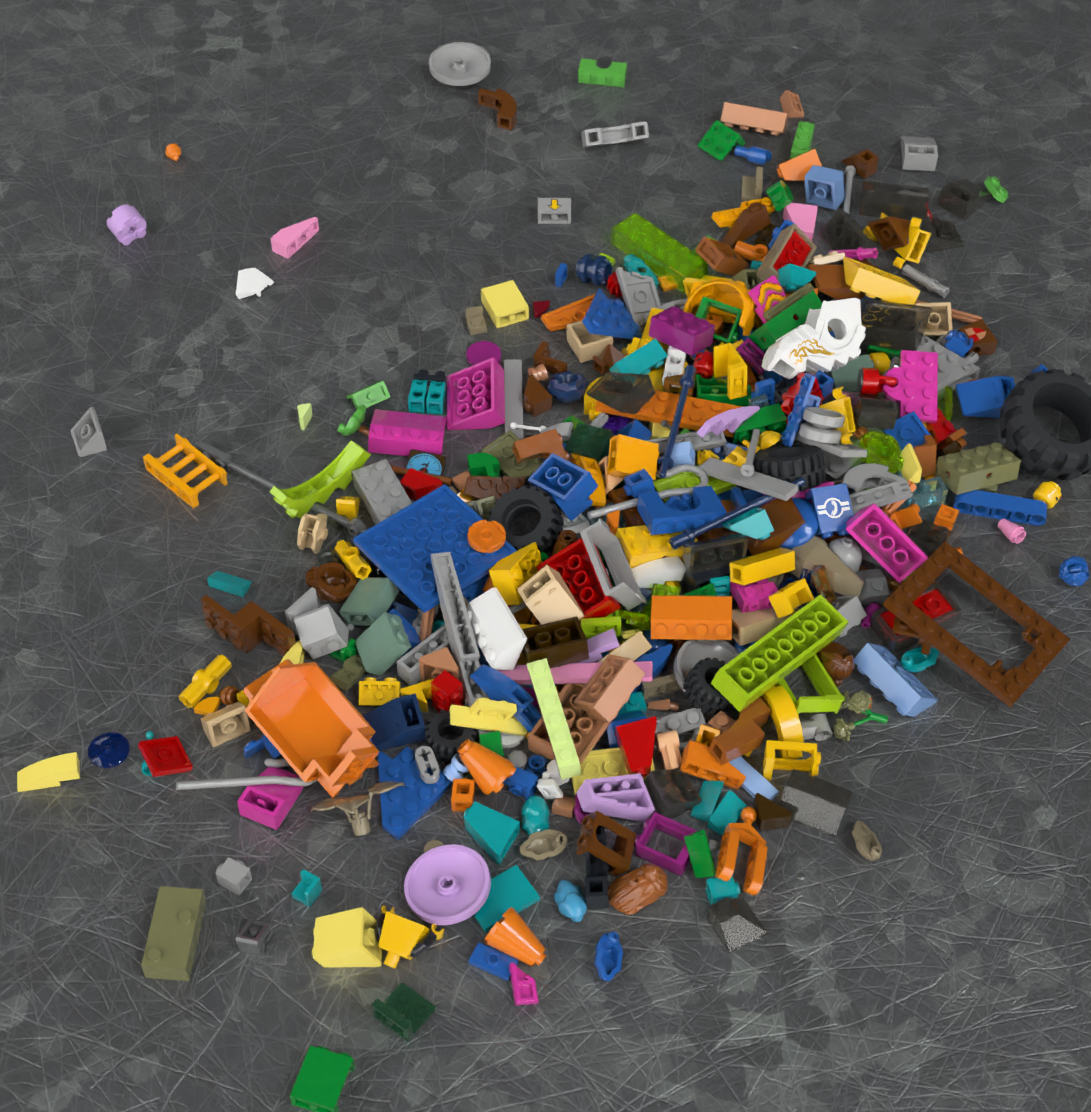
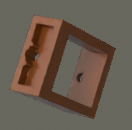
M705 236L695 249L715 271L735 276L748 265L729 244Z

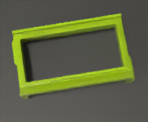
M816 654L801 666L819 696L799 697L797 701L785 679H782L775 685L776 687L783 686L798 714L804 712H834L837 714L842 701L845 700V697L841 695Z

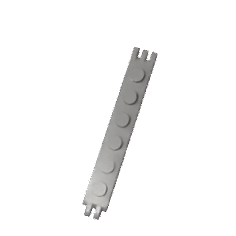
M899 480L849 495L853 514H856L860 509L872 503L881 507L911 498L913 493L910 491L907 480Z

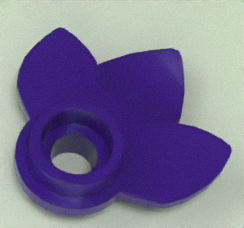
M605 413L608 415V421L602 426V430L609 429L614 434L628 425L631 418Z

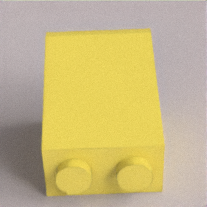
M363 907L316 918L313 929V959L323 967H380L382 949L379 948V944L376 941L374 929L377 920Z

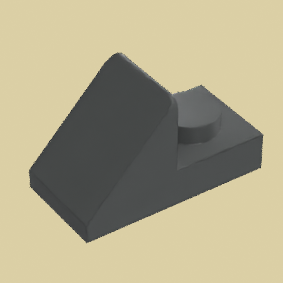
M250 918L236 936V943L240 951L261 956L263 941L270 932L271 922Z

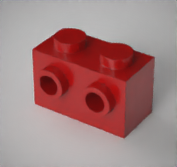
M444 670L431 681L432 705L439 713L443 709L449 711L451 705L464 706L463 683L449 672Z

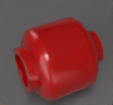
M704 351L695 356L693 366L696 368L695 375L699 374L704 379L714 375L713 353Z

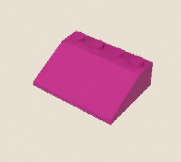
M494 357L447 376L448 430L490 429L505 423L504 369Z
M375 409L368 437V452L409 456L411 449L442 455L447 417Z

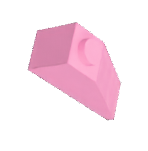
M313 217L281 229L271 238L272 251L289 259L319 231L318 218Z

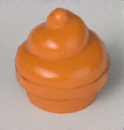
M175 143L168 145L165 148L166 156L177 161L181 155V148Z

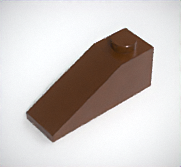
M758 202L750 204L749 207L742 211L722 242L729 244L733 248L738 241L743 242L769 225L771 221L767 207Z

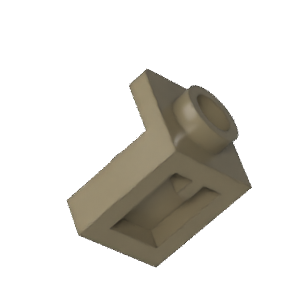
M482 306L466 308V323L470 335L486 333L487 326Z

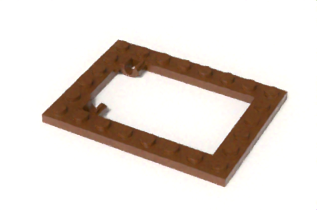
M946 541L883 603L885 608L1010 708L1070 641L1069 637ZM949 568L1022 625L1025 630L1021 635L1026 642L1033 646L1034 650L1018 668L1014 667L1013 669L1005 670L1002 668L1003 662L999 659L990 666L912 603ZM1030 633H1032L1037 638L1031 637Z

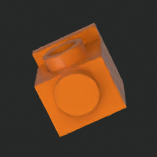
M467 778L453 780L452 811L465 812L468 807L471 808L474 803L475 780Z

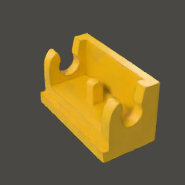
M743 440L742 443L749 449L750 442ZM737 446L723 461L741 467L746 461L748 450L745 451ZM757 446L756 452L760 450L759 446Z

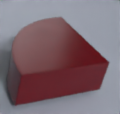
M550 300L533 302L535 318L541 317V315L549 310Z

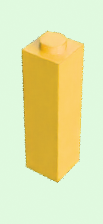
M777 548L731 562L730 582L747 585L795 570V551Z

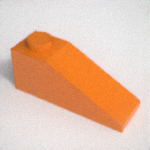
M689 740L683 750L679 771L709 781H723L724 786L737 790L745 781V775L729 762L721 765L709 751L710 746Z

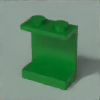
M310 1045L290 1094L292 1105L313 1112H338L337 1102L349 1071L354 1072L355 1069L354 1058L344 1052H339L338 1054L331 1052L323 1046L314 1047Z

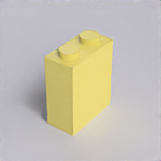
M513 280L481 289V302L496 328L529 319V306Z

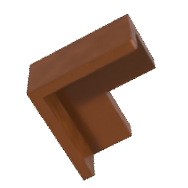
M931 434L924 435L923 445L913 448L922 468L921 477L933 476L936 471L937 445Z

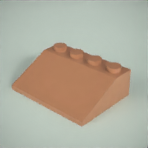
M568 683L558 696L579 762L582 764L613 720L610 722L599 720L577 706L574 700L586 685L583 683ZM541 717L528 735V747L530 751L546 759L554 760Z

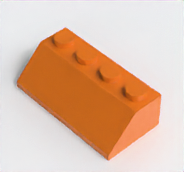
M652 595L651 639L732 640V596Z

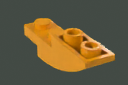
M767 197L741 202L740 208L713 212L711 218L720 228L727 226L731 228L742 211L752 203L758 202L765 205L768 214H771L776 209L772 201Z
M570 453L569 462L589 471L598 485L589 496L593 500L591 506L605 507V486L596 459Z

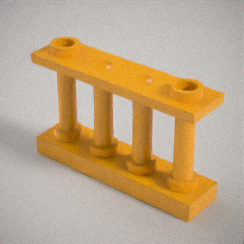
M177 433L174 435L176 440L175 447L159 458H154L149 453L143 457L145 469L188 505L195 508L199 505L198 493L216 480L224 486L228 484L227 473L223 467L217 466L191 445L187 438H183ZM180 451L187 455L170 468L162 465ZM192 461L199 465L182 478H178L175 475L176 472ZM205 470L211 474L195 487H189L186 484Z

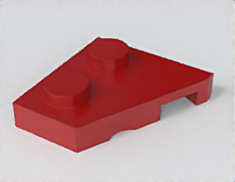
M937 408V422H925L928 432H933L936 445L944 442L949 435L957 431L939 408Z

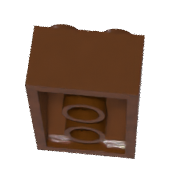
M776 498L760 507L765 509L774 529L773 532H770L768 538L759 540V538L755 539L741 533L739 534L751 555H757L777 549L806 521L792 498L787 501Z

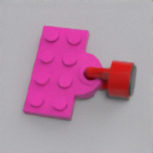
M901 350L900 367H894L885 376H880L879 369L862 367L859 370L857 378V392L859 395L876 396L877 392L884 393L887 397L886 399L899 403V418L915 411L921 422H937L938 353Z

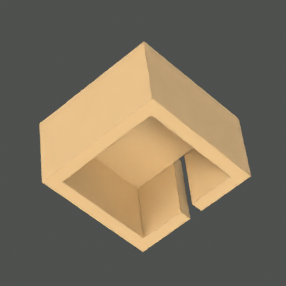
M582 321L567 325V341L580 363L593 360L594 355L599 357L608 344L613 346V337L590 334Z

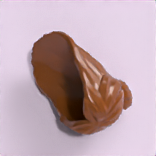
M645 863L641 867L617 877L609 885L610 905L626 915L637 913L666 893L668 889L667 875L659 866Z

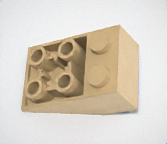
M548 565L517 589L523 601L541 625L576 616L580 620L585 616L560 573Z

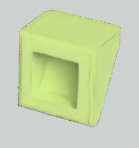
M311 403L297 406L300 428L302 430H305L312 418Z

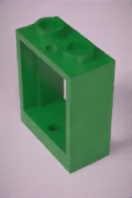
M703 296L695 317L706 320L711 307L736 315L737 317L728 339L716 334L713 335V340L717 342H723L724 344L736 343L739 337V322L743 310Z

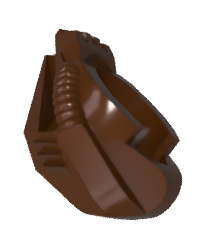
M336 562L322 564L318 568L311 567L306 572V584L310 588L314 587L316 589L317 595L321 600L334 601V603L345 601L357 585V578L345 570L343 565Z

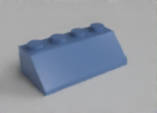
M867 643L854 658V663L857 665L856 669L863 675H867L870 678L869 682L875 688H880L883 692V697L889 702H893L897 706L896 710L901 715L916 716L938 701L911 672L902 668L901 662L885 646Z

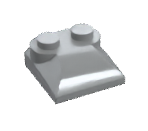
M314 587L310 588L285 611L287 627L294 631L295 639L300 637L294 617L320 607L318 595Z

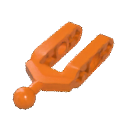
M745 807L741 811V818L744 822L729 823L725 828V833L720 843L715 876L725 882L731 878L735 869L738 844L741 841L751 846L743 890L755 896L760 891L763 883L767 846L766 841L752 827V822L757 818L756 810L753 807Z

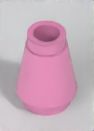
M1005 518L998 523V528L1012 543L1018 544L1024 540L1026 531H1024L1022 526Z

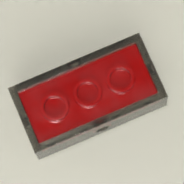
M938 582L929 586L912 603L944 629L958 623L961 609ZM883 607L873 612L870 627L890 652L895 654L918 643L919 638L892 632L894 620L897 616Z

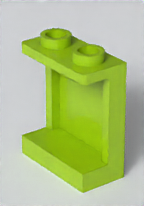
M619 609L606 617L581 619V627L586 638H592L613 628L616 636H621Z

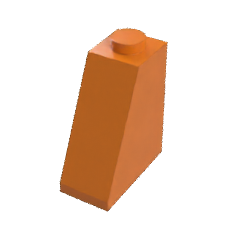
M811 149L778 164L776 171L779 178H783V180H805L804 176L813 165H822L816 150Z

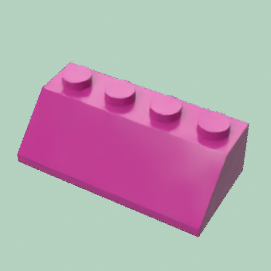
M875 503L860 509L846 522V530L899 583L928 559V556Z

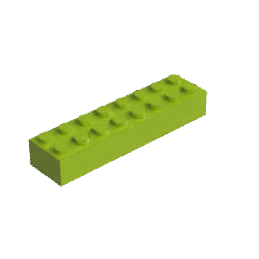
M819 595L720 668L711 684L741 712L840 636L849 621L822 595Z

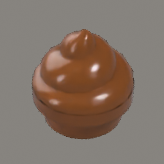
M235 686L225 687L220 692L221 701L225 705L237 703V693L240 691Z

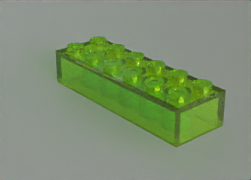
M636 212L612 227L611 243L626 254H633L642 259L652 272L660 277L665 276L666 280L670 283H675L677 289L681 292H686L683 280L686 277L701 279L704 275H708V263L701 256Z

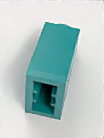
M474 801L471 808L468 807L463 815L465 829L490 858L500 865L520 833V821Z

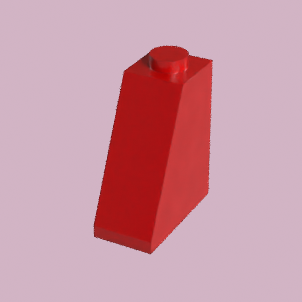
M656 716L616 726L615 737L628 775L641 773L642 778H645L650 774L657 723Z

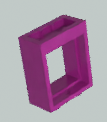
M654 812L651 819H646L642 835L638 834L635 839V856L682 877L690 862L686 843L676 860L647 847V844L656 829L684 842V836L696 832V830Z

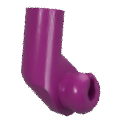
M870 603L864 609L867 616L861 620V627L869 628L871 626V616L873 614L876 616L878 613L880 614L882 611L881 606L877 603Z

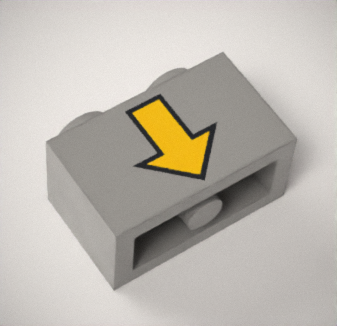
M538 198V224H571V198Z

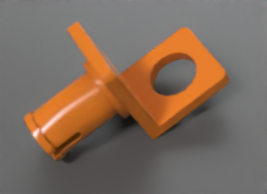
M915 503L910 504L908 508L895 511L889 516L901 530L922 522L919 516L920 507Z

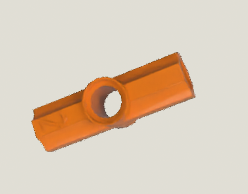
M741 241L736 243L734 249L743 258L762 262L769 252L765 245L758 244L753 246Z

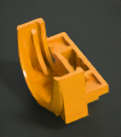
M713 278L709 282L695 281L682 310L695 316L704 296L743 310L739 322L743 329V336L749 337L752 328H760L762 320L755 312L757 305L748 294L750 290L747 289L746 284L741 281L724 278ZM713 307L709 310V313L724 319L726 323L734 324L737 317Z

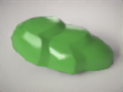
M361 405L346 425L340 423L337 431L342 433V436H350L359 430L360 424L365 420L366 407Z

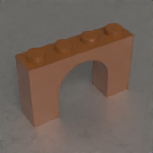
M556 429L515 441L512 445V450L518 464L535 458L547 459L552 453L570 461L569 454L566 450L564 451L562 445V436Z

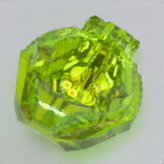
M868 431L862 436L858 447L868 451L866 457H861L862 462L888 466L887 472L897 473L903 468L904 460L900 456L901 449L894 437L876 431Z

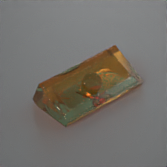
M814 565L811 576L817 593L832 604L837 598L824 565Z

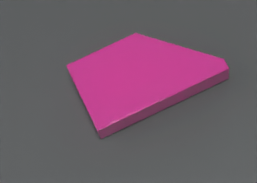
M510 963L509 970L515 1006L537 1004L538 995L535 979L517 968L515 963Z

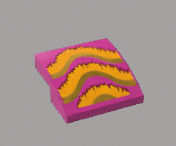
M772 275L748 292L757 305L755 312L764 324L768 321L763 317V313L786 298L775 275Z

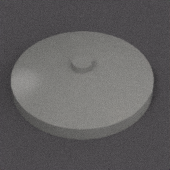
M467 42L445 44L437 48L429 58L431 75L438 81L452 86H466L483 80L491 69V59L487 51L478 45Z
M688 640L679 649L674 659L676 680L683 692H685L686 690L683 689L684 680L699 660H704L708 657L711 660L718 658V661L723 660L727 664L737 657L739 653L735 647L724 640ZM707 682L710 687L716 689L711 683ZM730 703L726 709L732 708L734 706Z

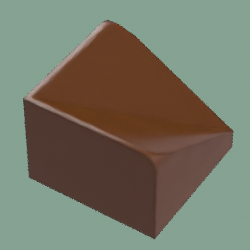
M608 344L598 358L612 367L623 359L625 355Z

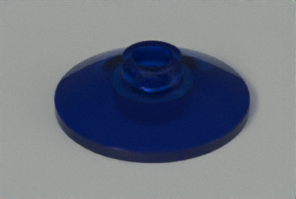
M103 733L90 743L88 756L94 765L100 768H112L125 761L129 755L130 746L128 740L119 733Z

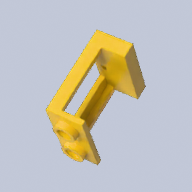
M767 740L763 759V777L767 781H771L773 770L809 772L810 784H813L814 776H818L821 762V752H817V744ZM775 749L805 751L810 753L811 757L803 760L775 758Z

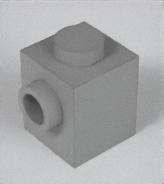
M228 857L216 870L218 884L239 896L252 880L250 869L240 860L235 861Z

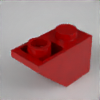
M410 468L400 480L409 499L414 501L443 486V481L413 468Z

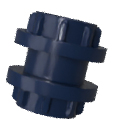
M588 253L579 258L576 265V275L583 283L589 284L592 279L594 285L601 286L603 283L608 282L609 276L612 275V264L605 256L599 255L596 257L594 254Z

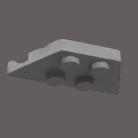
M617 267L615 271L627 311L632 315L635 323L641 327L647 322L651 307L658 309L661 306L654 280L651 277L642 276L636 272L629 273L623 271V268Z

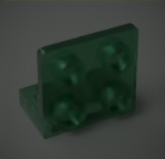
M578 423L565 450L568 453L596 459L597 463H599L605 456H609L610 438L613 437L612 430Z
M400 983L384 1002L377 998L371 1004L373 1017L407 1043L436 1010L432 1003L404 983Z

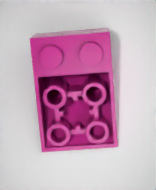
M268 767L259 775L301 778L279 767ZM280 784L249 785L237 801L240 815L278 830L305 786Z

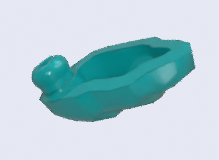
M922 647L915 648L904 653L900 664L908 672H921L927 667L935 665L939 656V650L930 648L929 655L921 653Z
M537 795L530 796L525 801L521 810V827L526 831L528 837L535 832L549 829L550 825L548 805L542 797Z

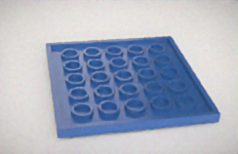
M445 484L353 538V543L424 613L440 604L431 554L451 553L460 588L463 590L490 573L489 570L499 560L517 551L507 541H505L504 546L492 553H482L471 548L467 538L468 529L472 524L483 519Z

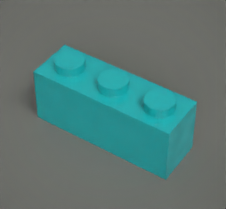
M654 339L615 363L610 368V372L618 383L632 385L637 381V377L642 376L643 378L651 372L650 369L654 367L658 369L665 364L664 360L668 355L657 339Z

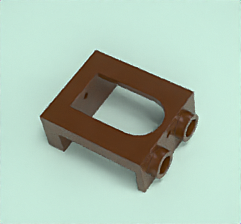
M599 811L586 815L581 822L582 828L577 841L576 854L580 855L588 851L610 864L609 873L615 877L629 871L636 833ZM598 826H603L618 835L616 836L614 850L607 848L598 841L596 837Z

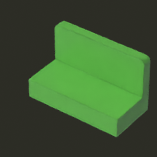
M384 381L375 382L346 395L348 399L352 398L356 410L361 405L368 408L390 398Z

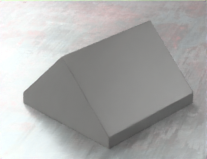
M91 406L70 430L78 456L80 457L107 450L95 408Z

